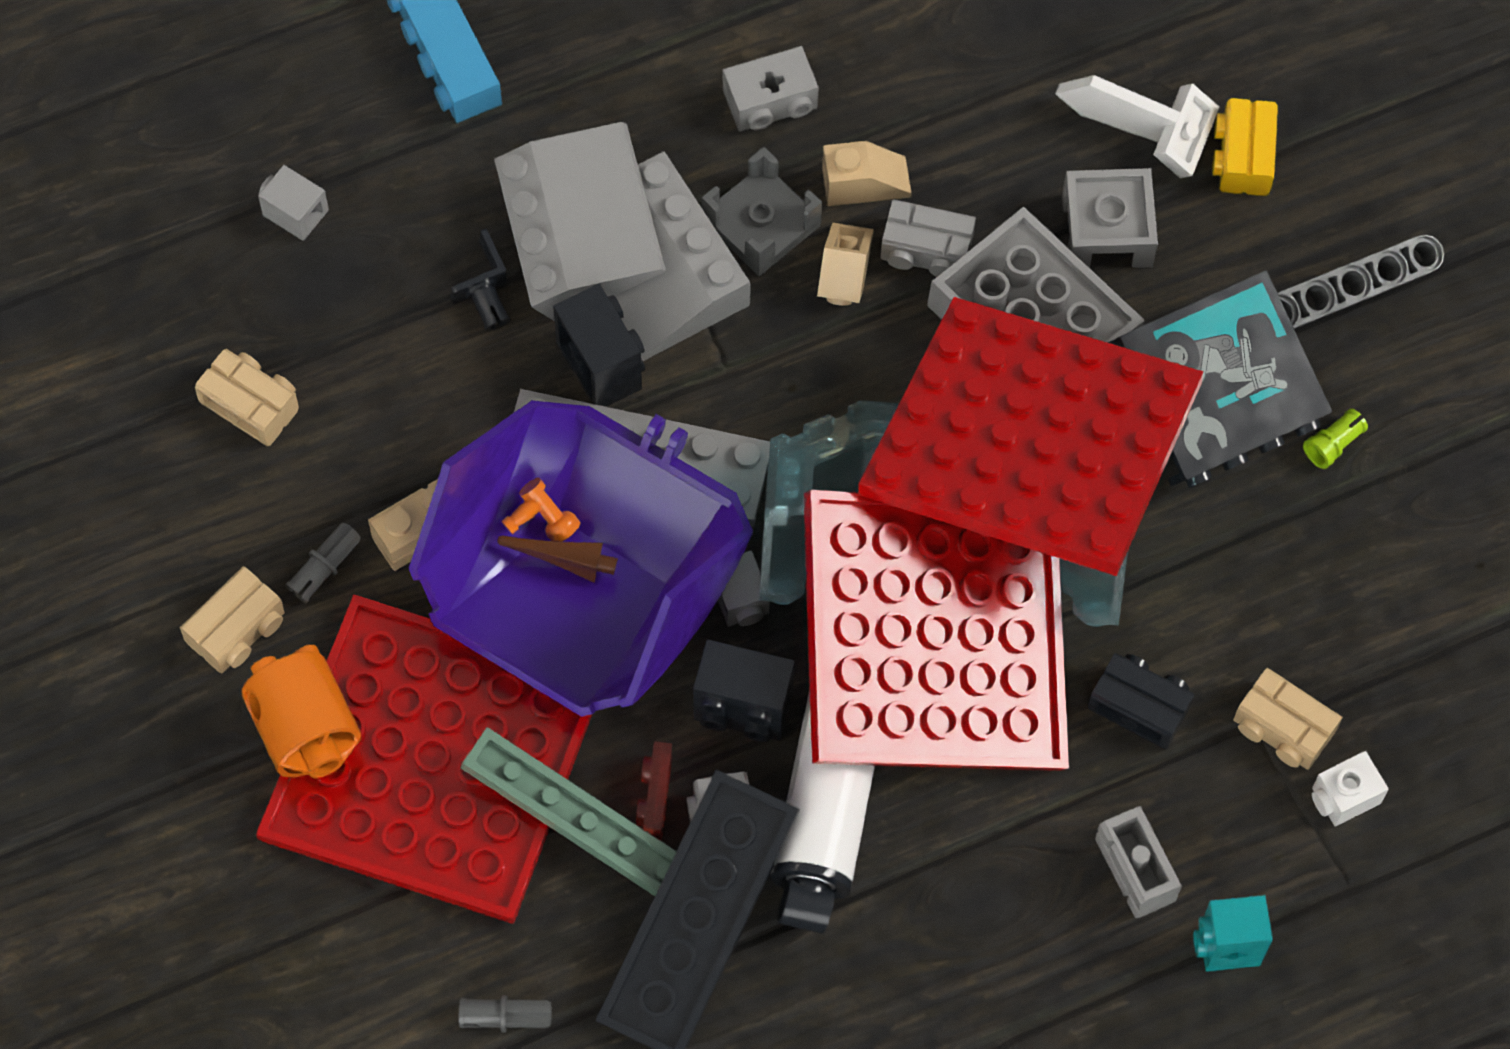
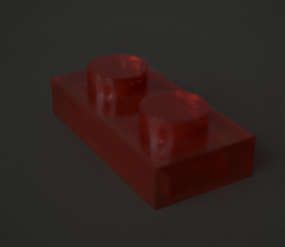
M654 742L652 757L644 756L641 783H647L649 787L647 799L638 800L636 825L644 826V831L662 842L673 759L672 743Z

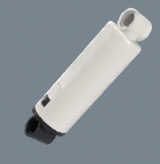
M810 689L786 803L800 809V812L771 870L770 880L784 889L778 910V923L824 934L830 920L834 899L850 895L875 766L812 764Z

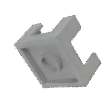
M1151 168L1066 171L1062 200L1063 211L1068 212L1070 236L1067 248L1089 268L1092 254L1134 253L1132 259L1133 268L1153 267L1158 238Z

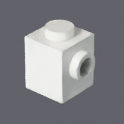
M1364 751L1320 773L1312 788L1314 791L1312 798L1320 814L1324 817L1328 815L1336 827L1381 804L1389 789L1367 752Z

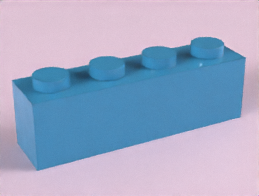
M387 0L393 13L399 11L404 20L400 24L408 44L413 45L416 43L421 53L417 55V59L426 78L433 76L438 86L434 88V92L443 111L449 109L456 123L502 105L500 83L457 0Z

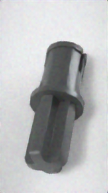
M341 523L317 551L312 549L309 552V560L285 584L286 588L290 592L295 591L293 595L302 602L307 603L309 598L330 574L335 576L338 573L337 566L359 543L361 537L357 531L350 525Z
M502 995L501 1000L460 998V1028H501V1032H506L507 1028H547L552 1021L551 1002L547 1000H508L507 995Z

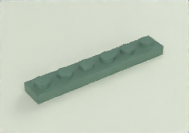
M487 727L463 761L461 769L656 896L676 854L675 850Z

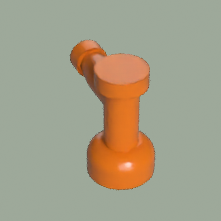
M538 477L522 487L519 495L524 502L516 508L510 517H505L501 523L513 535L519 529V526L529 521L539 512L547 521L545 528L547 537L551 541L562 542L579 528L580 520L571 511H560L544 491L546 485Z

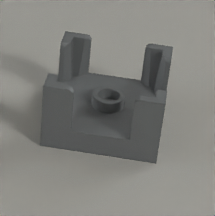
M763 147L749 159L748 176L721 198L720 189L715 186L702 197V209L723 242L760 276L821 226L822 201L810 190L805 191V199L803 201L778 177V160Z

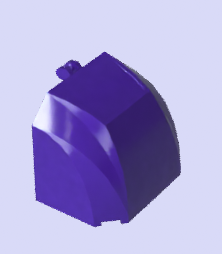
M531 400L443 463L413 553L409 571L414 581L420 579L433 609L428 613L433 626L582 717L591 715L600 709L618 705L621 708L633 705L662 676L700 628L720 598L743 556L753 530L735 491L677 458L688 438V432L678 427L672 433L666 449L663 450L655 445L666 425V419L658 414L650 421L644 436L641 437L590 406ZM539 477L546 485L544 491L560 511H571L580 520L579 528L562 542L603 543L601 554L618 558L615 575L597 572L595 583L539 558L500 546L497 543L499 536L551 541L545 533L547 521L539 512L529 521L519 526V529L513 535L501 523L505 517H510L516 508L524 502L519 495L522 487L532 479Z

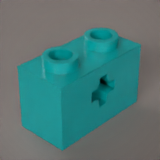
M1265 895L1209 902L1204 916L1199 917V930H1194L1193 933L1195 954L1197 958L1204 957L1206 972L1261 965L1273 940Z

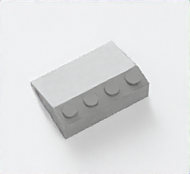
M618 122L531 141L494 159L531 307L554 321L553 305L600 283L607 297L612 294L615 296L666 272L626 123Z
M665 151L638 164L666 272L615 295L624 314V318L621 319L628 331L634 329L643 343L645 352L641 353L643 361L750 306V281Z
M1025 207L1021 208L931 282L927 304L942 319L953 297H957L1107 343L1144 324V319Z

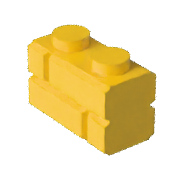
M1231 98L1227 100L1224 114L1217 113L1214 138L1222 139L1221 150L1214 151L1212 175L1220 176L1219 190L1221 192L1238 194L1246 192L1249 195L1260 196L1270 194L1275 170L1278 107L1275 102H1251L1250 100Z

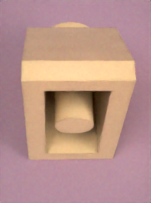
M867 141L823 145L822 172L828 206L911 197L905 156Z
M832 223L824 247L817 296L825 297L829 303L841 306L850 305L852 302L860 303L874 229Z

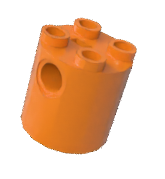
M306 645L293 654L278 660L274 656H268L255 662L251 666L253 676L247 680L242 688V698L277 772L283 777H299L309 774L312 778H319L336 771L359 743L361 732L324 656L320 654L317 646Z

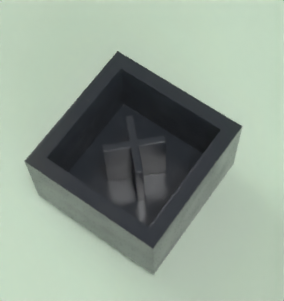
M600 283L553 305L556 344L592 404L607 407L642 390V372L645 371V365L641 358V353L645 352L638 333L634 329L628 331L621 319L624 318V314L613 294L607 297Z
M707 640L693 688L694 720L700 721L703 727L714 731H725L726 728L744 732L746 737L759 742H767L770 739L780 741L793 695L795 661Z

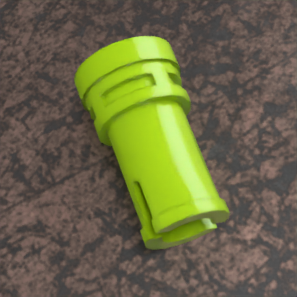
M1348 409L1343 416L1326 430L1322 429L1314 436L1308 438L1303 443V449L1309 460L1317 467L1327 469L1341 456L1342 450L1360 434L1367 431L1368 424L1365 418L1350 428L1349 424L1361 414L1355 409Z

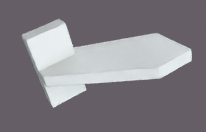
M1095 75L1060 83L1056 92L1057 96L1081 116L1158 142L1153 155L1180 178L1193 175L1219 110V106L1193 83L1180 87L1172 108Z

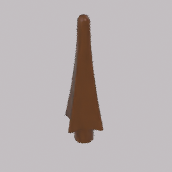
M499 536L497 538V543L500 546L539 558L595 583L597 572L615 575L618 558L602 555L603 543L543 541L509 536Z

